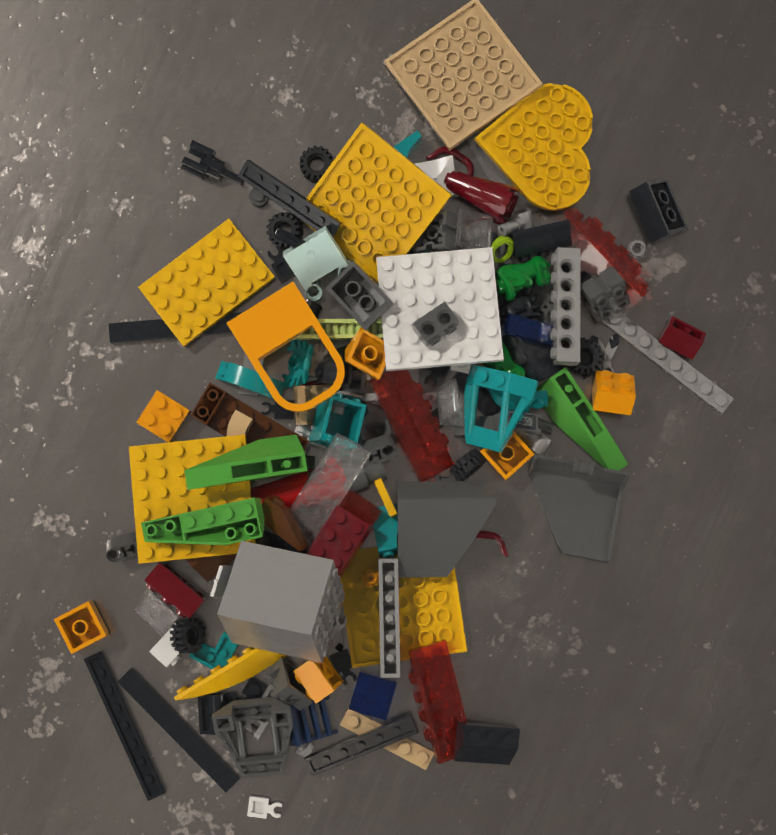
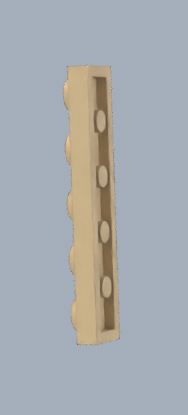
M350 707L340 723V726L358 735L383 725ZM409 738L383 747L424 770L427 769L435 754L434 751Z

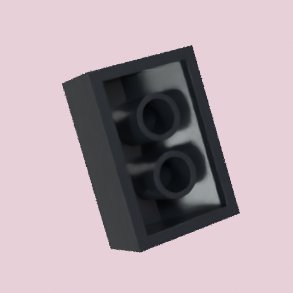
M667 178L645 182L629 191L632 203L637 209L639 219L643 223L646 236L651 243L665 240L689 230Z
M569 219L515 231L510 236L514 242V260H520V262L530 261L531 257L534 256L544 258L550 256L549 253L555 252L558 247L570 248L572 246Z
M538 318L523 324L501 337L511 359L525 370L526 378L537 380L540 383L566 367L565 365H553V359L550 358L553 343Z
M457 721L453 761L510 765L519 747L520 729L512 725Z

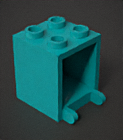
M336 393L328 400L316 406L309 441L341 451L356 450L367 405L362 404L360 399H345L342 394ZM332 405L344 408L343 415L331 412Z

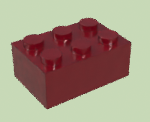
M336 505L306 554L334 560L335 566L338 568V575L342 578L371 532L372 527Z
M165 561L159 562L144 580L148 583L146 587L153 593L158 592L161 594V600L169 606H175L177 608L176 612L183 618L193 617L208 600L203 593Z

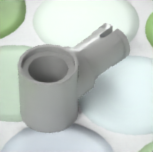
M523 208L514 212V217L510 221L498 226L499 233L502 236H506L514 231L535 227L530 208Z
M515 431L520 439L525 441L529 449L536 455L544 456L553 443L552 440L543 434L531 435L526 432Z

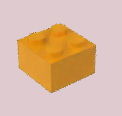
M596 370L592 386L593 410L631 415L636 397L634 375Z
M156 390L136 423L166 442H173L192 411Z
M512 431L513 435L501 453L485 448L479 451L504 481L534 455L514 431Z
M93 600L54 619L71 654L110 635Z
M324 657L322 663L306 660L293 671L298 683L304 686L307 696L314 700L315 703L331 694L344 682L328 657Z

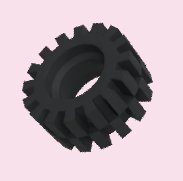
M315 145L313 148L308 147L307 151H303L299 163L303 176L307 177L309 181L314 180V182H317L334 160L328 149ZM319 157L324 161V167L319 171L312 170L309 166L311 159Z
M281 212L272 216V219H269L268 222L270 223L266 226L268 228L266 233L270 236L269 240L279 247L290 246L274 237L276 230L283 222H287L291 226V234L299 238L302 237V222H299V218L292 213Z
M581 339L580 351L588 350L592 354V360L589 364L579 363L576 366H571V369L582 375L591 374L596 371L603 361L601 347L595 341Z
M473 448V450L471 449L468 453H465L463 457H460L451 466L450 471L458 481H465V479H468L483 466L486 459L477 448Z
M180 618L175 621V624L171 627L174 630L170 631V634H172L170 641H173L171 646L175 647V651H179L178 653L199 652L198 649H202L201 644L205 643L203 637H206V634H203L205 627H201L203 625L202 622L195 618ZM187 630L189 631V640H188V642H187V639H186Z

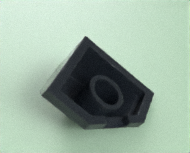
M347 346L336 349L342 358L345 368V377L342 385L352 384L353 365L345 361V349ZM330 354L318 364L315 370L316 383L333 385L336 380L337 366Z

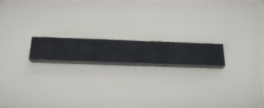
M243 312L229 313L200 336L232 333L227 322ZM163 319L108 323L110 343L177 338Z
M103 651L85 658V664L147 800H152L166 793L165 787Z
M130 668L117 681L225 793L240 779L133 668Z

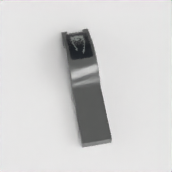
M508 411L507 425L514 411ZM524 412L521 422L518 421L513 430L526 432L531 435L542 434V430L538 429V420H542V415ZM500 413L494 416L476 417L475 426L498 431ZM464 417L455 418L456 438H465Z

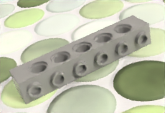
M558 247L551 254V265H554V272L551 273V284H554V291H551V302H554V310H551L550 316L551 321H553V329H551L550 338L553 340V348L550 351V358L553 359V365L576 366L580 363L581 248ZM562 265L569 268L568 273L562 271ZM561 284H566L569 287V291L562 290ZM561 303H566L569 306V310L562 309ZM561 322L568 323L569 329L562 328ZM561 341H567L569 348H563Z
M398 558L378 559L381 678H400Z

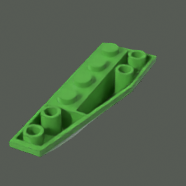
M566 367L537 386L536 391L547 390L548 403L547 407L543 408L553 423L603 468L619 471L628 465L596 411L593 410L592 405Z
M289 435L254 441L186 469L184 474L187 490L300 474L308 470L305 452L297 435Z
M250 498L142 522L141 525L145 542L229 545L263 537L264 513L261 498Z

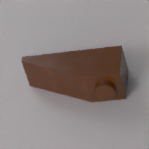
M278 496L266 497L262 503L264 525L298 551L307 550L309 545L290 508L284 504L285 501Z

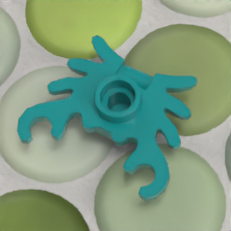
M292 340L289 342L291 345L287 348V351H293V354L288 360L289 375H282L285 383L284 389L288 387L293 388L295 385L300 386L302 383L306 384L309 379L314 347L312 344L309 345L307 341Z

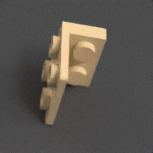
M332 385L293 387L294 404L306 403L329 389ZM316 407L305 412H295L296 425L312 424Z

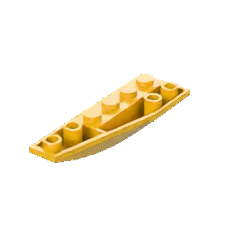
M248 647L242 651V656L238 657L236 654L226 660L228 664L221 668L218 665L210 670L211 674L204 677L201 675L193 680L194 685L188 688L185 685L176 691L178 694L174 699L182 700L199 697L237 685L275 664L281 657L284 658L287 655Z

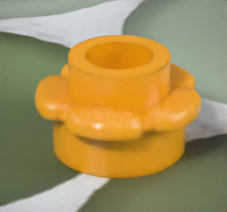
M369 568L362 574L361 580L365 583L366 587L372 588L379 584V572L377 570Z

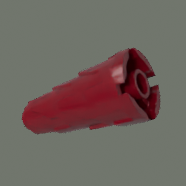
M459 171L447 173L444 179L446 188L449 191L466 199L469 203L480 208L483 212L503 224L507 222L504 219L505 216L511 217L519 196L515 195V192L520 193V189L514 185L510 186L474 177Z

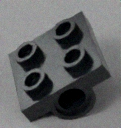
M237 692L207 694L198 697L200 735H216L212 714L230 702L237 700Z

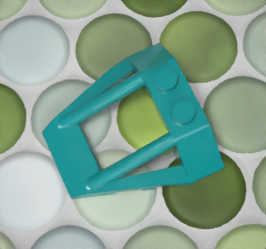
M471 365L464 391L466 443L501 453L513 435L512 431L518 421L521 422L524 417L523 413L526 408L534 401L539 381L509 372ZM479 387L503 392L498 431L475 426ZM510 394L521 397L507 425Z

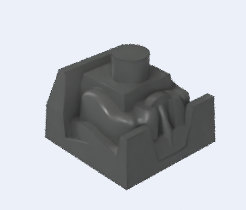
M281 657L273 664L268 673L273 678L274 687L270 695L279 701L282 699L284 703L289 705L293 704L295 708L301 711L313 704V700L307 696L306 689L295 678L293 671L297 667Z

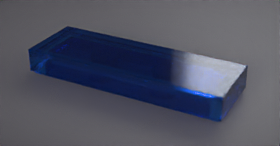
M511 313L508 314L505 328L506 334L553 347V340L550 338L553 325Z

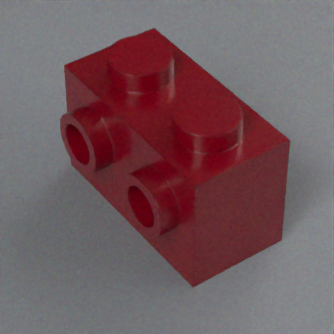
M672 316L662 331L659 343L693 360L703 345L706 333Z

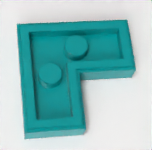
M224 631L215 648L204 643L201 644L202 649H198L199 652L190 653L188 657L210 669L218 665L222 668L228 664L226 660L233 657L239 644L232 643Z

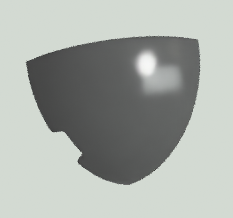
M362 401V404L367 406L356 450L351 451L359 452V446L362 442L382 435L392 436L395 443L403 438L398 424L382 407Z

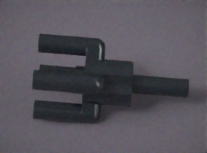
M192 140L188 153L201 160L198 163L184 156L181 170L200 179H205L207 175L218 179L222 175L241 184L242 179L238 177V174L223 168L225 162L215 158V150Z

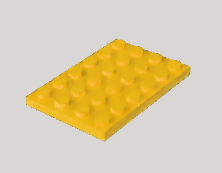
M228 218L138 288L180 343L186 347L274 280L275 276Z

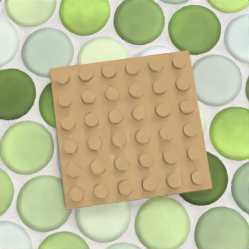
M471 0L384 60L386 67L449 151L543 86V83L479 0Z

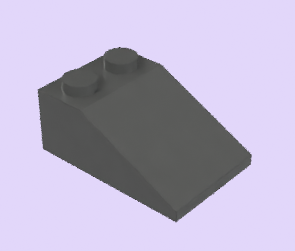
M354 261L326 287L328 292L365 331L394 304L363 268Z

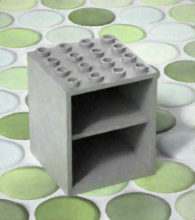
M241 541L217 616L232 643L322 663L323 658L327 657L329 652L328 641L329 638H333V624L339 618L340 609L338 607L340 602L344 600L345 591H343V584L340 581L338 568H336L334 560Z

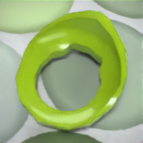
M501 235L494 240L491 246L493 261L502 263L510 258L514 249V242L510 237ZM503 244H507L506 255L502 258H496V249Z

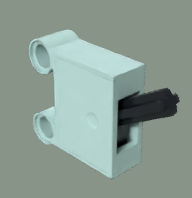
M326 226L304 239L282 228H278L274 234L276 239L291 246L283 251V257L305 289V295L308 300L317 301L322 296V285L318 279L336 268L339 276L342 273L341 270L352 263L347 260ZM316 287L319 291L314 294L310 293L309 289Z

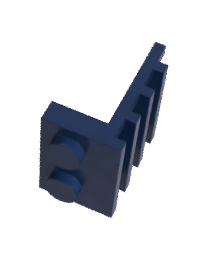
M329 695L318 702L325 733L321 734L314 700L313 704L308 706L315 734L312 737L305 710L302 709L300 711L294 705H290L293 728L288 746H300L301 744L338 733L337 729L331 730L324 701L330 699Z

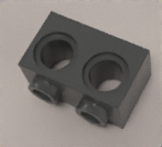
M444 301L412 323L415 333L427 347L430 344L432 346L437 344L441 340L440 337L446 333L450 335L456 331L459 320ZM442 317H447L450 319V322L442 324L439 320ZM431 328L434 332L431 335H426L423 330Z

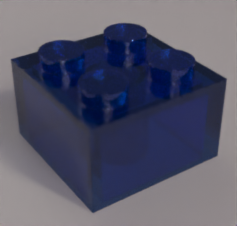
M360 670L349 710L386 721L397 680L381 678L380 675Z

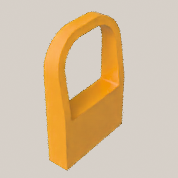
M291 282L227 322V325L270 394L282 408L292 412L309 411L334 396L341 388L345 377L342 358L294 282ZM313 328L337 366L336 380L329 389L312 400L302 404L290 403L281 397L261 365L260 360Z

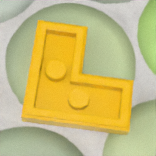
M382 479L376 480L374 483L390 518L398 516Z

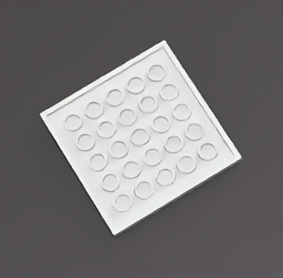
M492 247L376 257L379 287L394 303L381 315L386 371L500 362L504 360ZM445 301L459 320L457 330L450 335L446 333L440 337L441 340L434 346L430 344L426 347L413 330L412 323ZM442 317L439 321L442 324H447L450 322V319ZM426 328L423 332L426 335H431L434 330Z

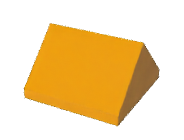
M361 327L345 349V361L379 380L386 366L384 340L367 330L365 331Z

